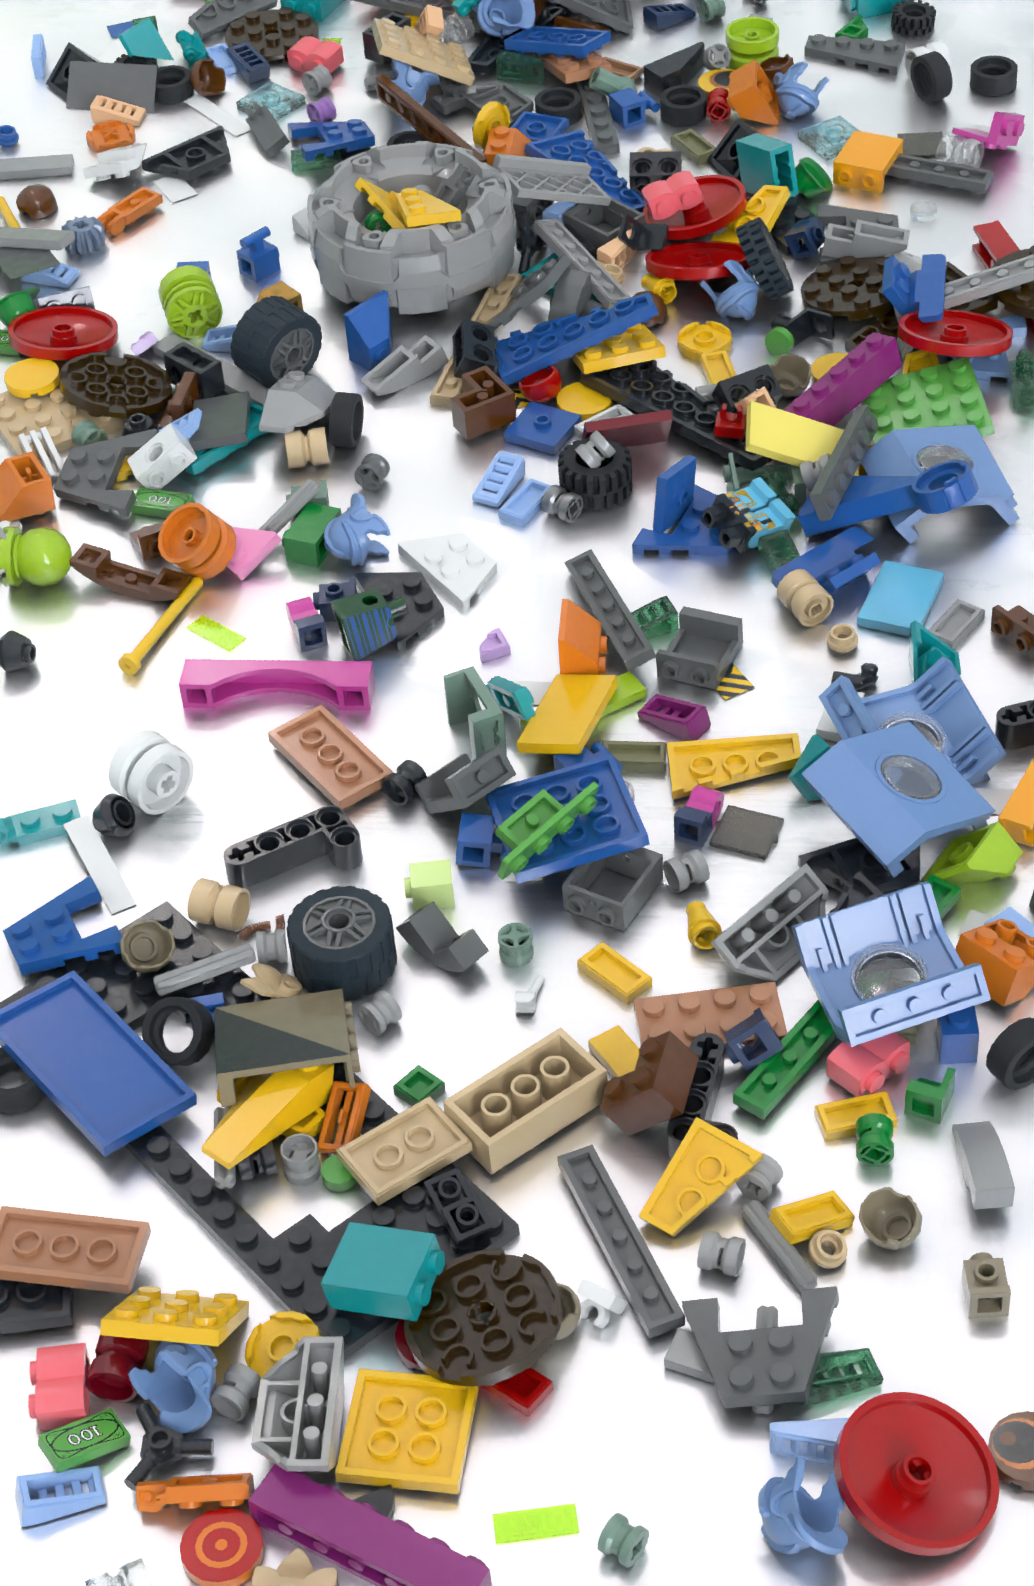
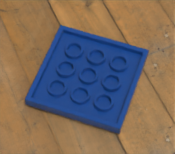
M613 754L500 786L485 795L497 828L542 789H545L559 803L565 806L592 782L599 785L595 797L597 799L595 807L585 816L582 814L578 815L572 827L565 834H556L552 838L551 844L540 855L534 853L528 858L529 861L524 869L517 875H514L517 884L650 845L648 833ZM502 841L506 855H508L513 850Z

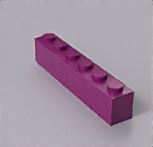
M874 332L868 335L863 342L851 350L835 366L831 367L825 375L813 383L802 395L793 400L783 411L835 426L902 367L895 337Z
M274 1464L248 1500L251 1517L254 1518L259 1527L375 1586H492L490 1568L479 1558L472 1555L466 1557L452 1550L447 1543L439 1538L432 1537L429 1539L415 1532L412 1526L405 1521L399 1519L393 1521L381 1515L372 1505L366 1502L357 1503L345 1497L336 1487L329 1484L323 1486L311 1480L303 1471H285Z

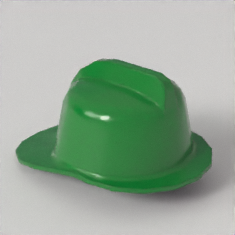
M809 157L799 160L798 165L795 167L798 193L800 192L808 199H813L833 188L829 175L816 161Z
M33 287L25 291L11 293L0 300V321L8 328L10 322L17 316L35 310L33 300L38 295L40 288Z

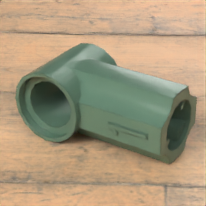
M601 67L593 71L588 83L589 88L608 97L611 93L630 87L637 93L635 82L632 78L627 76L620 77Z

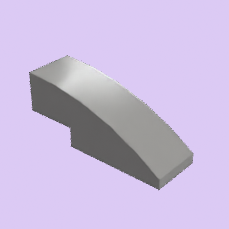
M858 219L855 228L829 223L822 256L834 258L845 256L875 258L907 250L910 230Z
M425 335L409 349L400 345L362 377L360 382L375 395H385L422 381L447 364L449 360L442 346Z
M991 1122L953 1124L952 1131L966 1189L970 1190L974 1210L1013 1206L1015 1190L1013 1178L1001 1141Z

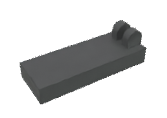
M255 103L252 106L256 112L252 113L249 109L245 111L248 116L246 122L266 153L273 157L290 141L265 104L260 107Z

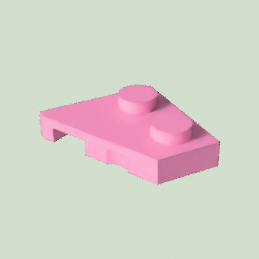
M233 527L236 534V548L231 561L225 568L243 581L282 541L276 532Z

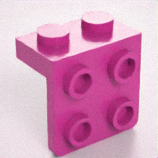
M994 112L989 133L974 128L953 127L952 133L959 135L958 140L969 143L974 141L981 143L980 146L985 148L1006 150L1007 146H1017L1018 139L1024 131L1025 123L1023 121L1025 115Z

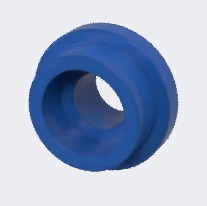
M0 126L1 146L11 147L19 141V134L13 126Z

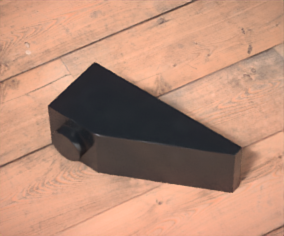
M701 41L643 66L644 88L660 98L663 91L670 87L687 85L704 67L702 63V54L705 51L704 43Z

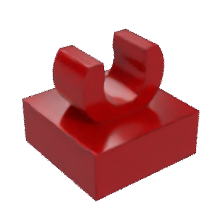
M723 403L721 411H717L714 436L743 439L746 414H743L742 405H738L737 413H728L726 411L727 404Z

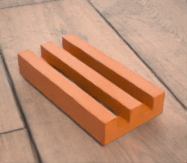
M333 1081L317 1144L321 1155L328 1156V1153L335 1155L338 1148L360 1136L372 1089L367 1083H355V1087L350 1088L349 1082ZM344 1091H347L343 1109L340 1110ZM336 1122H338L339 1125L334 1144H331Z

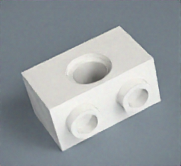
M169 423L129 457L127 461L135 478L146 488L160 490L195 461L197 456L189 440Z

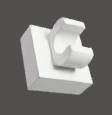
M584 1278L576 1293L587 1298V1300L580 1303V1317L586 1320L589 1312L593 1308H597L598 1317L594 1325L602 1329L609 1323V1310L622 1315L628 1303L627 1300Z

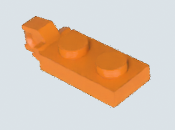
M251 1473L171 1477L170 1480L138 1482L136 1485L137 1511L158 1513L166 1504L178 1503V1508L194 1509L203 1506V1502L219 1501V1505L224 1507L242 1505L244 1499H249L254 1491V1476Z

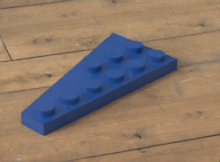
M582 129L526 143L524 153L530 157L588 163L592 167L589 176L609 197L643 213L645 207L644 200L635 190L627 188L625 178H619L617 176L618 170L605 155L594 150V143L584 138L585 133Z
M650 293L620 300L615 303L613 308L607 310L602 309L601 306L592 308L590 310L591 314L578 317L577 313L540 323L527 333H521L520 330L510 332V337L498 340L497 336H495L494 338L497 339L495 358L498 359V371L502 381L507 386L519 383L525 377L539 370H546L558 361L572 358L577 352L588 347H595L601 341L613 335L623 334L628 328L639 323L650 321L659 314Z

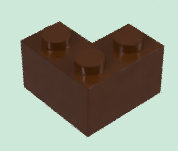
M487 365L462 374L463 393L451 398L453 426L466 440L501 428L516 419L515 393Z
M671 1031L646 1039L639 1048V1057L635 1070L620 1077H614L605 1085L603 1090L604 1096L599 1110L628 1136L682 1115L699 1057Z

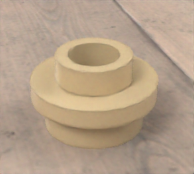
M837 624L827 634V645L837 652H847L853 650L858 645V635L852 626Z
M821 1230L816 1232L810 1239L808 1251L811 1259L817 1265L832 1269L840 1266L846 1259L847 1245L844 1237L835 1230ZM821 1246L829 1247L832 1255L825 1253Z

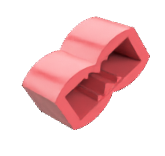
M311 36L302 37L287 51L289 67L301 72L312 71L314 67L323 65L331 74L344 62L343 49L340 44L330 40L322 42Z
M690 171L675 173L666 181L652 182L641 190L645 205L654 220L668 218L678 210L691 209L703 201L699 184Z
M896 1032L853 1047L842 1042L827 1057L826 1075L856 1097L876 1093L883 1086L885 1079L895 1074H900L907 1068L910 1062V1042Z
M86 1343L38 1348L36 1361L30 1362V1380L32 1386H35V1394H29L28 1409L30 1418H37L40 1431L57 1429L90 1416V1394L86 1386L90 1370V1357Z

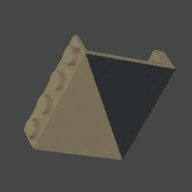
M342 989L214 1008L216 1076L222 1107L237 1105L235 1078L332 1063H344L346 1082L349 1081L350 1088L355 1087L354 1073L361 1072L352 1003L351 1001L344 1002Z

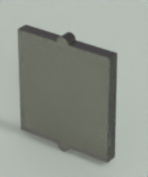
M942 131L897 134V138L903 139L904 155L926 159L946 158L945 148L947 142L943 139Z
M728 805L721 820L715 823L716 829L709 841V846L766 860L773 844L778 843V834L784 824V818Z

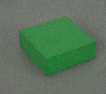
M419 1064L393 1086L394 1094L410 1106L429 1096L435 1100L446 1091L445 1082Z

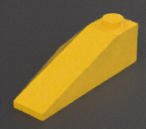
M334 1064L255 1075L236 1099L237 1105L230 1107L202 1145V1152L227 1169H231L329 1101L333 1085Z

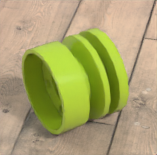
M186 265L176 267L161 280L158 289L159 298L167 323L174 333L184 338L195 339L204 337L208 329L216 328L220 324L223 315L222 304L216 292L213 279L207 271L197 266Z

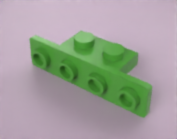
M592 782L565 806L559 803L545 789H542L498 826L495 835L513 851L502 860L497 876L504 880L511 873L517 875L527 865L528 858L534 853L540 855L548 848L556 834H565L572 827L578 815H587L597 803L595 797L599 785Z

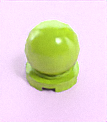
M7 526L3 528L4 533H7L6 539H0V569H5L6 578L2 579V583L6 587H18L23 579L31 585L40 587L50 586L58 583L68 574L71 568L69 560L73 556L72 550L65 536L57 530L41 527L31 529L23 535L19 527Z

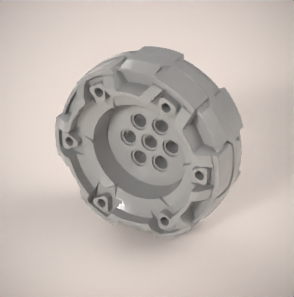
M429 141L374 147L333 166V176L318 187L314 194L308 196V238L312 259L319 271L320 283L331 295L347 304L351 302L363 303L385 290L388 292L389 308L399 311V314H420L448 309V304L488 286L496 287L507 276L513 266L517 227L509 178L506 173H500L499 170L489 164L480 162L473 156L472 150ZM459 164L464 165L476 174L467 192L456 207L461 210L462 221L410 229H393L391 227L387 233L380 230L370 231L365 228V218L370 213L380 210L369 203L367 200L368 194L360 192L354 186L359 177L388 193L391 191L400 193L402 189L413 188L417 185H426L435 193L444 178L448 179L453 175ZM380 221L377 222V223H375V224H376L375 229H376V228H379V227H380Z

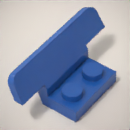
M943 254L922 255L921 270H916L911 274L906 264L900 263L894 255L884 261L882 293L901 315L919 311L918 318L922 323L939 321L944 317L946 256Z
M850 527L772 573L771 582L777 588L779 582L788 573L797 569H804L831 595L867 574L881 563L875 552L865 558L862 553L857 555L854 552L875 538L860 527Z

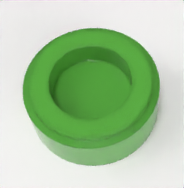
M776 327L766 335L765 345L771 354L779 357L782 354H788L793 349L794 338L787 329Z
M337 1154L330 1156L323 1162L321 1166L322 1181L328 1189L343 1192L357 1184L356 1179L337 1159Z

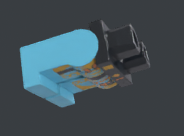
M759 477L752 480L746 488L736 492L729 491L726 494L717 495L713 505L705 509L701 522L707 528L717 527L721 531L718 536L719 542L725 549L735 547L739 553H743L748 548H754L785 538L796 516L780 498L775 499L777 495Z

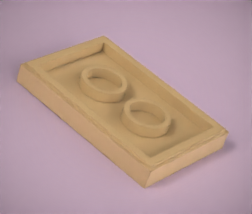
M429 1096L338 1148L336 1154L337 1159L379 1206L473 1151L469 1138Z

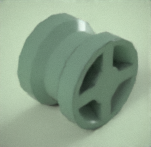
M698 0L697 2L698 14L704 22L713 20V17L721 18L726 13L724 0Z
M90 420L79 422L74 427L71 435L72 441L77 446L108 440L105 431L98 428Z
M510 923L499 930L497 938L500 946L499 957L501 961L510 967H521L528 964L534 956L531 929L522 923Z
M616 1513L603 1528L597 1548L605 1555L614 1554L618 1557L620 1564L630 1568L638 1561L645 1550L649 1539V1531L641 1525L632 1526L629 1524L626 1516Z

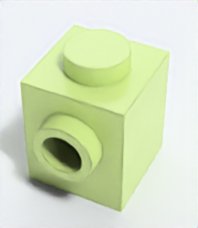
M450 859L409 863L410 877L404 878L405 897L413 899L414 912L433 901L439 909L455 907Z

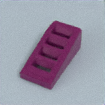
M655 694L637 712L640 719L684 741L698 740L711 726L706 706Z

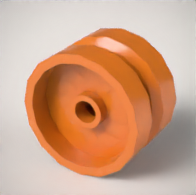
M190 502L179 506L171 512L162 524L158 535V549L161 556L187 575H191L192 578L201 577L203 580L213 578L223 571L231 561L236 548V534L233 527L200 503Z

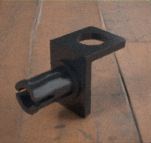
M629 214L623 215L618 239L632 250L662 251L664 246L671 245L670 241L666 239L669 229L668 225L639 223ZM628 224L631 225L632 229L630 238L626 234Z
M806 308L793 318L776 314L771 320V329L783 327L792 334L794 347L811 335L828 340L835 338L832 315L822 311ZM817 318H820L825 322L827 327L826 331H823L818 327Z

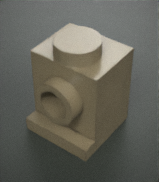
M981 1252L972 1255L969 1260H963L962 1285L968 1317L1009 1316L1011 1289L1010 1285H1008L1003 1258H993L991 1254Z

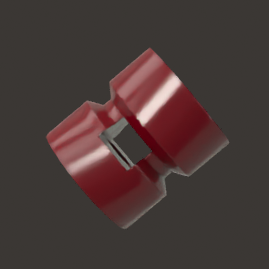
M99 1335L95 1349L96 1358L91 1363L86 1380L87 1389L98 1398L109 1402L122 1403L134 1399L137 1391L133 1387L128 1374L134 1367L140 1370L143 1369L150 1347L149 1341L146 1339Z

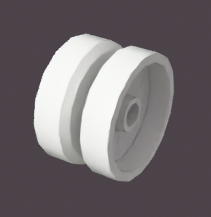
M144 730L136 732L127 738L116 750L110 762L108 777L110 786L127 800H131L135 806L145 813L157 815L167 812L184 797L192 782L194 766L192 758L181 748L171 744L165 737L155 731Z

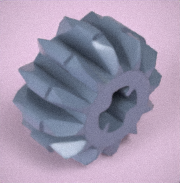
M86 215L81 218L75 217L74 220H67L66 224L61 226L62 230L74 231L76 240L65 247V250L70 251L72 255L78 253L80 256L87 253L91 255L93 251H100V248L105 245L104 226L101 221L96 220V217L87 218Z

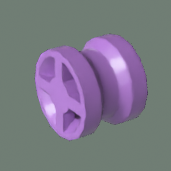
M327 96L320 98L317 103H308L306 107L307 115L311 122H325L326 120L333 121L336 119L335 105Z

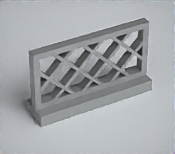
M496 153L492 167L499 170L500 173H506L511 184V190L517 197L610 205L611 198L589 176L592 167L588 163Z

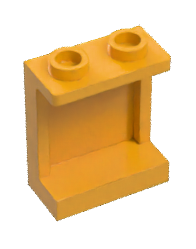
M854 130L833 161V183L835 185L881 193L884 189L885 175L898 155L903 154V139Z

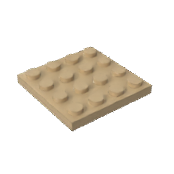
M384 17L381 20L374 18L371 28L379 54L472 86L475 76L465 50L462 49L463 47L460 44L441 42L439 37L432 34L423 36L418 34V31L413 27L404 26L402 28L396 26L394 21Z
M59 385L52 392L39 397L38 393L30 394L31 398L16 397L8 391L0 393V436L15 456L25 454L20 445L18 435L24 433L27 436L29 431L33 430L37 433L43 427H46L58 453L77 447L72 441L71 435L74 427L83 420L94 422L107 435L123 430L125 418L93 417L87 411L69 404L61 393ZM40 440L47 457H49L50 454L43 440ZM33 442L29 443L37 459L41 460Z

